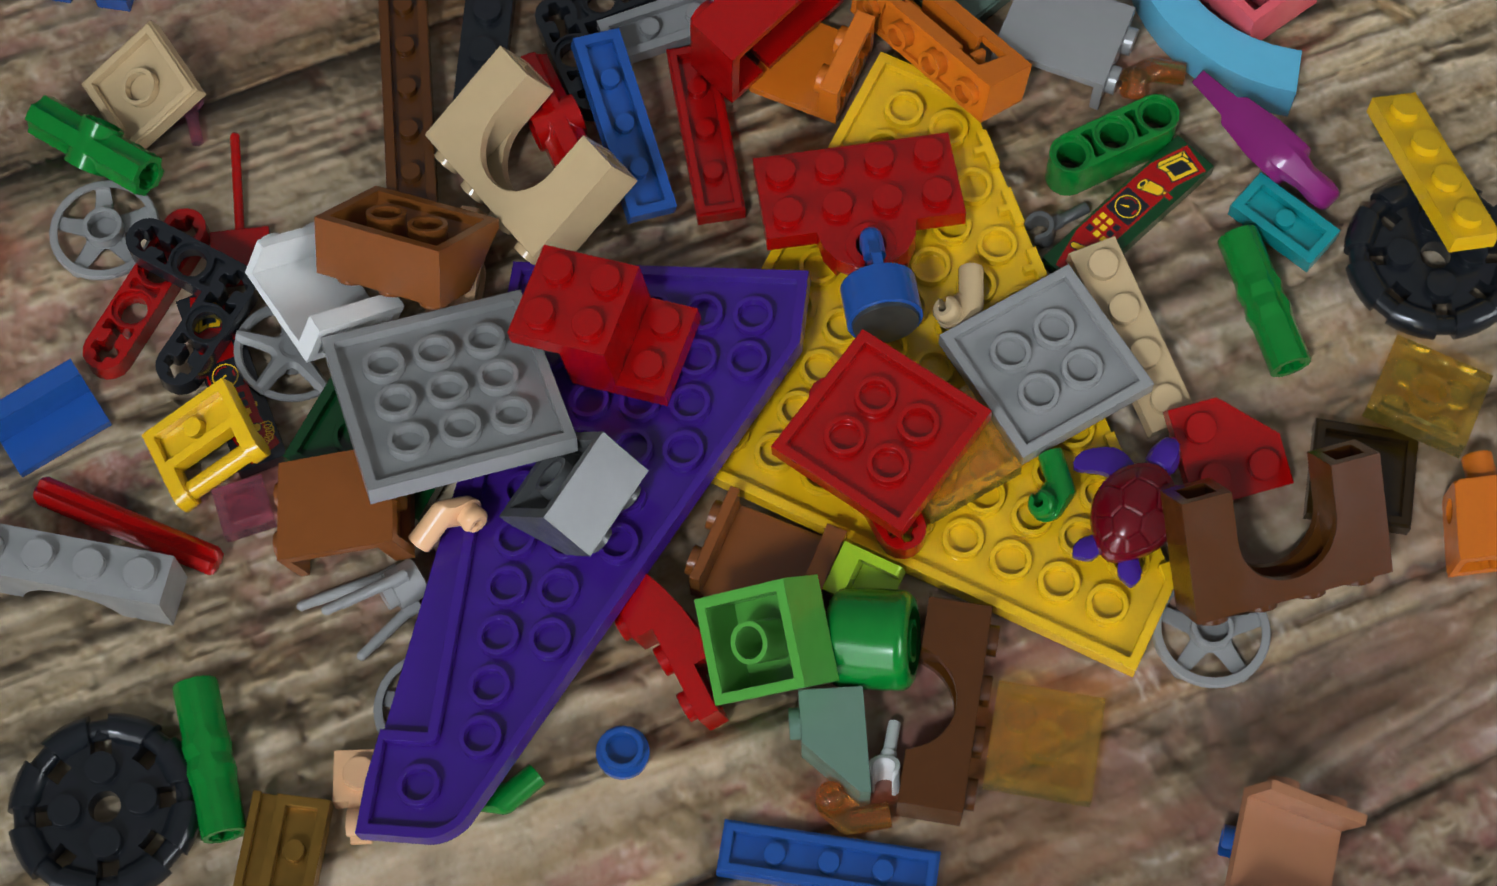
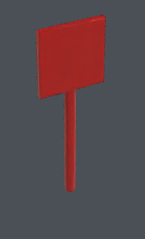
M233 132L230 135L235 229L210 232V247L248 266L257 240L270 234L269 226L245 228L240 136L238 133ZM240 280L236 286H244L243 281ZM228 283L225 287H235V285Z

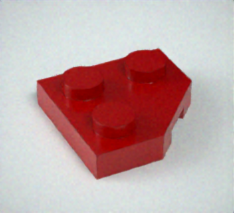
M1215 397L1163 412L1169 436L1175 437L1180 443L1181 458L1178 467L1183 484L1210 477L1230 490L1232 498L1235 500L1294 483L1280 433L1223 400Z

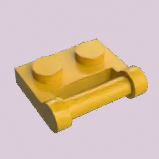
M224 378L217 380L142 434L172 499L181 510L187 513L202 503V496L250 462L258 464L271 454L268 444L257 432L233 383ZM234 436L236 437L239 446L188 481L185 474L187 469Z

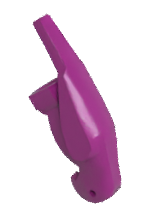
M1204 70L1192 81L1196 88L1221 114L1222 126L1237 145L1271 180L1277 184L1286 181L1297 188L1308 202L1321 210H1327L1340 197L1337 186L1330 178L1318 170L1309 159L1311 148L1281 120L1248 97L1238 98Z

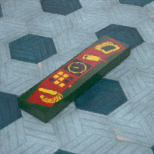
M1177 135L1042 257L1045 269L1049 273H1053L1068 265L1066 259L1069 253L1115 236L1124 255L1212 174L1214 165Z

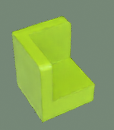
M844 541L822 589L832 596L844 588L899 589L906 571L895 563Z

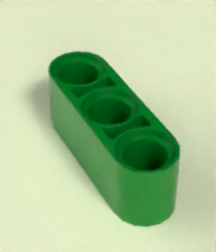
M1148 95L1059 136L1053 141L1049 150L1045 170L1047 186L1059 195L1071 196L1151 160L1174 139L1180 115L1177 104L1165 95ZM1146 123H1157L1163 128H1152ZM1114 142L1120 148H1110L1103 143ZM1065 161L1072 162L1078 167L1067 168L1060 163Z

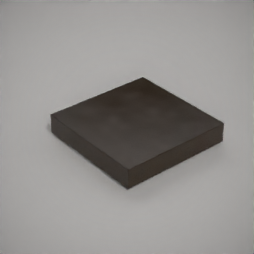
M1316 418L1312 426L1310 451L1356 439L1380 452L1389 533L1407 535L1411 529L1419 434ZM1308 466L1303 519L1312 520L1313 499Z

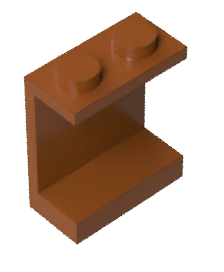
M354 449L278 463V482L273 490L275 505L278 509L277 531L273 535V549L279 563L302 577L310 575V561L314 558L379 548L395 561L415 558V545L408 538L415 528V493L370 504Z
M730 486L724 501L716 499L713 503L705 524V528L710 530L703 547L699 545L693 547L684 573L689 575L691 595L699 598L781 578L818 574L824 601L827 592L822 588L844 541H846L847 531L827 523L823 535L820 536L741 505L740 489Z

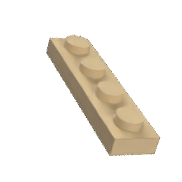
M1115 236L1069 253L1066 259L1067 263L1154 383L1152 392L1132 403L1148 439L1167 432L1168 429L1163 412L1193 404Z

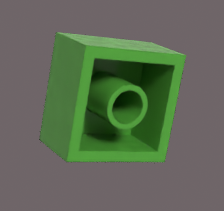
M818 574L781 578L694 599L715 706L839 681Z

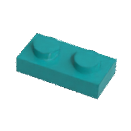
M1262 172L1230 205L1228 215L1241 225L1257 226L1264 242L1306 273L1336 241L1341 231Z

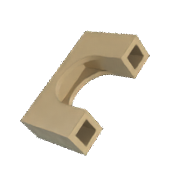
M499 46L426 132L425 136L438 149L434 154L435 158L452 173L460 174L464 179L460 184L461 188L480 204L485 203L491 211L487 215L499 218V229L508 235L512 234L518 242L514 246L516 251L528 262L536 265L544 245L576 252L638 180L610 150L583 135L542 182L529 189L515 191L508 174V158L512 143L518 132L554 90L527 61Z

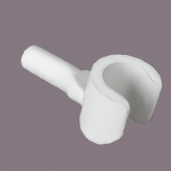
M897 720L888 721L881 754L869 761L871 793H874L875 784L880 780L892 781V795L895 796L899 793L901 773L900 762L896 758V749L901 722Z

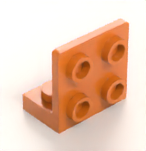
M857 10L850 26L842 25L840 29L820 23L772 68L769 69L764 63L759 61L757 66L763 71V76L749 88V91L836 124L873 49L875 16Z

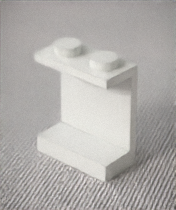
M315 221L303 228L281 234L270 233L258 239L245 271L306 363L325 357L321 342L322 337L397 320L404 308V304L399 297L378 295L370 298L361 285H344L339 283L336 278L317 273Z

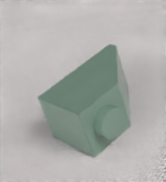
M863 686L798 690V707L788 708L790 740H800L801 757L858 806L870 805L871 782Z

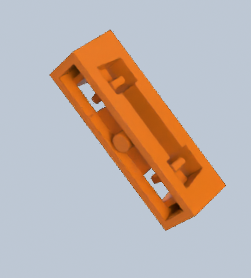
M852 0L850 11L854 15L859 10L875 16L874 32L980 123L1022 101L1032 64L957 1L923 0L921 8L914 0ZM981 42L999 58L985 62L986 50L983 48L978 49Z

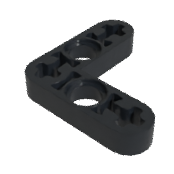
M542 0L536 7L535 19L538 35L566 95H573L584 120L593 122L594 117L587 97L585 98L584 87L577 66H567L561 61L563 55L572 50V39L598 32L597 20L657 0H628L629 2L623 3L622 0H613L614 6L610 10L601 13L589 8L588 5L591 0ZM558 15L561 20H564L567 35L560 38L555 22L550 21L551 16Z
M154 218L141 219L135 222L126 234V245L134 262L149 272L197 296V299L164 345L155 361L156 372L165 389L177 395L189 394L196 391L207 378L236 335L237 330H239L256 305L260 294L246 275L247 266L161 220ZM157 236L161 247L170 252L168 261L164 252L156 247L149 246L144 252L140 242L143 239L152 241ZM190 256L203 257L207 261L206 267L196 276L183 275L179 271V267L185 258ZM242 280L246 291L244 293L235 291L228 299L229 295L225 286L228 283L236 286ZM225 302H226V304H227V306H228V309H229V312H230L231 314H228V313L222 308L223 305L225 304ZM205 318H215L222 323L220 333L211 339H202L194 334L196 325ZM186 342H188L194 348L191 355L187 348V345L185 344ZM188 358L187 363L191 372L188 375L180 372L173 378L170 366L172 364L181 366Z

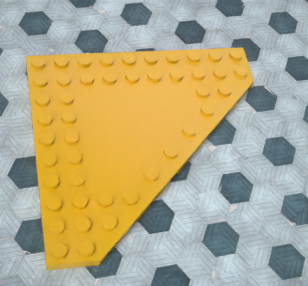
M880 52L828 148L948 132L966 209V222L960 225L916 230L915 252L908 268L914 272L923 319L912 333L886 344L977 401L938 344L939 335L949 329L941 327L933 315L935 302L939 298L945 302L947 296L952 297L959 292L958 269L966 263H977L984 268V307L982 311L1048 276L1036 246L1033 247L1024 227L1025 220L1011 187L1008 188L999 167L1000 161L987 130H983L981 123L959 106L955 100L924 76L914 65ZM817 244L771 250L761 269L806 270L810 274L811 286L803 351L711 484L727 491L730 486L740 489V497L822 535L827 523L846 530L847 542L903 567L907 574L970 603L993 606L992 613L1133 677L1174 588L1170 562H1166L1161 548L1139 559L1142 571L1141 578L1132 588L1127 587L1117 576L1118 563L1107 562L1101 555L1089 562L1075 560L1072 557L1074 544L1078 540L1092 535L1090 526L1092 500L1096 491L1107 479L1101 475L1078 473L1073 469V462L1082 451L1092 448L1114 447L1122 451L1115 432H1111L1106 418L1053 447L1063 450L1076 488L1074 498L1058 519L1050 522H1041L1030 513L1028 499L1031 494L1036 495L1045 483L1038 456L1021 465L990 420L922 510L921 514L927 527L925 542L920 552L906 559L894 558L886 554L862 513L772 455V444L807 401L813 384L828 374L855 337L847 329L840 293L841 284L848 275L840 273L836 276L823 262ZM910 527L902 537L904 542L911 541L913 527Z

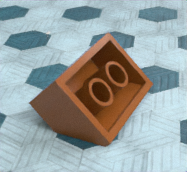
M374 186L314 217L317 273L336 278L339 283L344 285H361L378 290V293L385 297H402L419 302L421 307L426 309H442L471 290L499 229V218L384 187Z

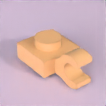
M374 749L334 751L332 803L336 809L348 808L345 830L346 837H350L351 845L373 844V841L361 840L355 834L364 783Z

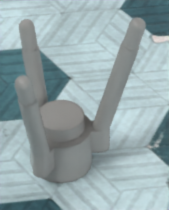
M410 558L397 565L394 563L378 573L301 600L297 603L296 607L299 611H304L326 604L321 608V611L324 615H330L376 594H380L389 610L399 606L401 610L357 653L358 660L364 661L409 618L419 613L421 606L419 600L423 598L427 584L421 572Z

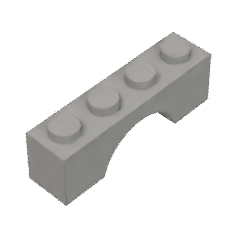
M0 523V593L24 597L27 592L37 590L60 592L97 602L118 612L122 616L174 625L188 578L174 556Z

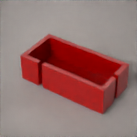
M706 0L694 11L691 17V66L733 103L763 76V71L745 53L750 51L769 69L772 68L845 0Z

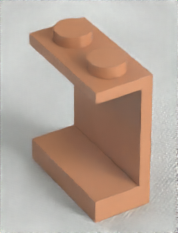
M1270 776L1267 781L1244 787L1225 886H1332L1341 832L1366 826L1368 815L1348 808V802L1338 796L1329 794L1314 795L1300 790L1301 784L1287 777Z

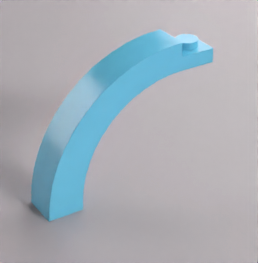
M1132 0L1142 23L1158 46L1194 79L1204 70L1238 98L1248 97L1269 113L1288 117L1297 92L1302 50L1273 45L1238 31L1209 11L1199 0Z

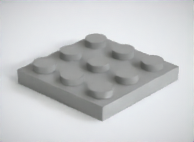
M1069 264L939 335L938 344L977 401L992 410V423L1021 465L1149 394L1154 386L1151 378Z

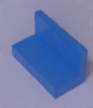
M71 359L0 399V442L22 478L112 425Z

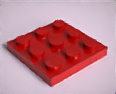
M862 329L772 444L771 451L772 455L901 539L989 423L992 410Z

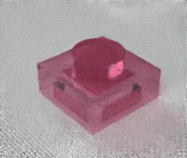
M261 474L211 489L223 535L227 542L277 527L266 483Z

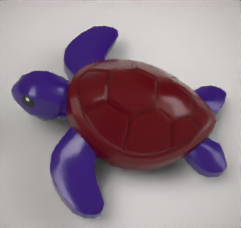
M1165 437L1158 441L1149 450L1145 463L1134 464L1126 453L1114 447L1092 448L1082 451L1076 456L1073 462L1074 471L1101 475L1107 479L1096 491L1092 500L1090 510L1092 535L1084 537L1074 544L1072 557L1075 560L1089 562L1101 555L1107 562L1118 563L1117 576L1127 587L1132 588L1139 582L1142 572L1139 559L1158 550L1167 542L1160 490L1178 486L1174 484L1170 477L1178 468L1181 458L1180 443L1175 437Z

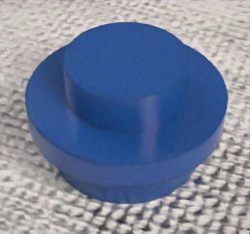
M613 727L607 730L597 743V762L601 770L614 779L627 780L634 778L646 768L649 762L650 749L648 741L634 727Z

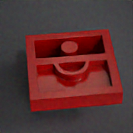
M544 245L507 334L512 343L560 354L568 375L574 384L668 406L702 318L698 308L651 298L640 266Z

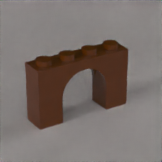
M1356 439L1308 451L1307 457L1313 499V515L1309 529L1303 540L1293 551L1277 561L1266 564L1246 563L1241 554L1238 544L1232 492L1210 477L1160 490L1176 608L1197 625L1215 626L1228 621L1229 616L1247 611L1254 613L1271 611L1280 602L1295 598H1319L1328 589L1343 585H1366L1371 583L1376 576L1393 572L1380 452Z

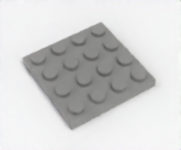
M521 290L321 338L323 352L370 504L578 451L576 433L544 350L512 343L507 334L522 298Z

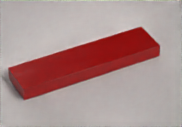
M691 46L666 49L697 225L746 218V209L724 95L691 66Z

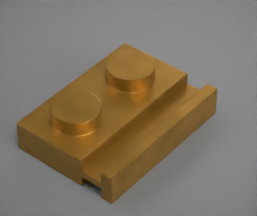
M253 790L233 886H318L334 809L332 801L277 793V795L265 794L262 791Z

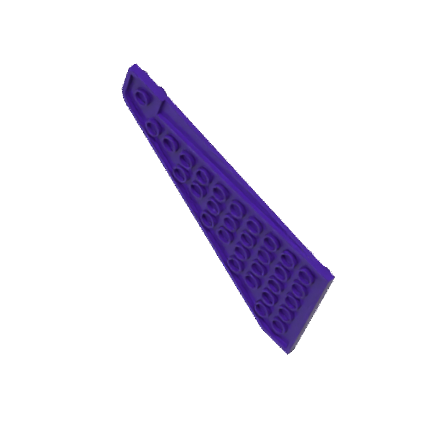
M513 261L508 292L521 290L523 295L535 265L530 262ZM636 265L640 266L651 298L698 308L702 318L668 406L574 384L568 375L560 354L544 350L574 431H603L649 471L639 484L641 491L638 498L630 507L621 511L611 525L612 534L608 542L602 549L593 553L590 557L566 555L508 524L499 517L536 462L457 482L452 498L468 495L479 500L481 507L487 512V522L481 530L475 533L464 531L461 526L447 528L440 538L384 729H380L365 779L355 834L361 840L437 845L458 837L472 825L636 591L646 573L650 571L801 355L811 286L809 271Z

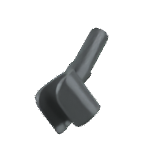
M1083 202L1052 217L1044 211H1036L1026 218L1025 229L1026 231H1031L1037 226L1046 227L1047 231L1034 238L1036 246L1045 248L1053 243L1055 231L1089 214L1090 209Z

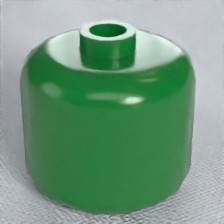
M840 589L832 596L826 609V618L839 681L832 683L837 687L863 686V690L905 691L910 688L916 679L921 647V622L919 607L915 597L902 589Z

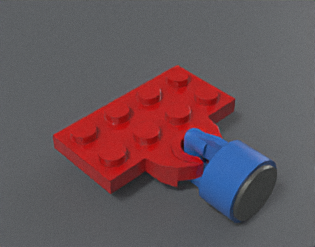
M948 132L753 158V172L767 251L817 244L823 262L836 276L840 273L848 275L841 284L840 293L847 329L853 337L856 338L860 331L864 329L884 343H888L912 333L923 319L914 272L908 268L915 252L916 230L960 225L966 222V209Z

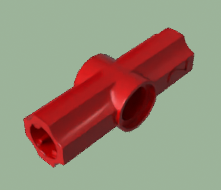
M531 52L520 58L527 61L554 91L527 122L541 152L546 151L555 168L583 135L586 136L587 129L576 100L572 94L566 95L547 54Z

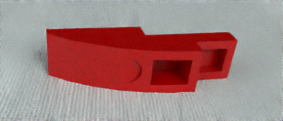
M646 573L614 623L626 642L633 638L645 650L660 644L653 648V652L667 676L675 673L683 691L676 694V697L690 722L698 719L712 731L728 722L729 719L722 705L715 706L712 687L706 676L709 672L700 627L687 611L659 583Z

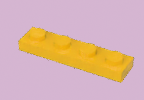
M1416 92L1372 97L1366 112L1447 251L1451 253L1494 247L1497 241L1496 224Z

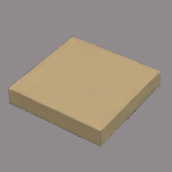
M152 21L145 24L82 83V86L104 119L125 131L123 135L125 138L143 146L145 149L150 147L206 95L161 27Z

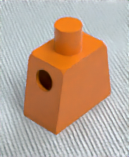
M1488 450L1471 452L1461 458L1465 479L1454 481L1443 496V528L1448 578L1497 572V470L1493 454Z

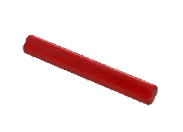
M51 477L41 478L34 489L33 499L38 505L151 552L172 555L178 563L204 574L214 575L222 564L224 553L219 546Z

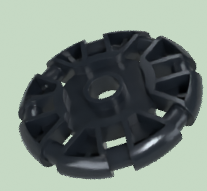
M1405 178L1381 187L1370 196L1371 202L1366 207L1360 206L1351 218L1344 239V253L1349 255L1350 262L1346 267V273L1360 301L1369 311L1375 309L1387 319L1385 324L1407 335L1422 339L1434 340L1436 335H1450L1455 340L1477 334L1497 322V263H1486L1488 254H1497V241L1494 247L1449 253L1425 211L1422 209L1420 212L1419 201ZM1473 186L1497 226V205L1492 206L1481 197L1483 191ZM1384 216L1395 224L1391 231L1382 224L1381 219ZM1435 251L1444 258L1446 266L1431 268L1422 261L1420 253ZM1369 256H1383L1384 265H1376L1375 262L1370 261ZM1476 288L1487 297L1485 299L1475 298L1471 293ZM1391 290L1404 299L1401 304L1388 294ZM1432 304H1447V315H1436L1435 310L1432 309Z
M109 713L107 719L91 721L90 717L86 716L62 726L46 737L40 743L44 748L31 763L25 760L11 789L7 809L8 813L13 814L14 829L8 832L11 845L18 861L32 880L40 878L49 886H158L172 874L169 869L181 854L188 855L199 832L195 802L187 778V762L182 752V742L178 737L170 739L161 732L162 725L154 721L126 713ZM111 740L112 754L105 751L95 752V742ZM148 750L156 755L155 763L149 770L138 763ZM62 761L71 769L57 785L47 776ZM176 791L177 803L172 804L171 807L161 808L160 793ZM108 796L118 797L121 802V809L118 815L109 822L96 821L94 809L97 803ZM47 811L52 826L37 828L36 813ZM158 834L165 841L151 856L144 849ZM67 848L76 858L71 864L62 867L55 861ZM119 860L120 869H118V875L103 877L102 862Z

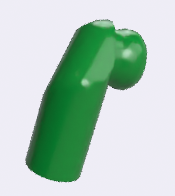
M1061 448L1049 449L1038 456L1045 483L1036 495H1030L1028 509L1034 518L1041 522H1050L1061 517L1076 494V488Z
M527 764L507 782H501L481 812L501 815L510 814L545 785V782L530 764Z

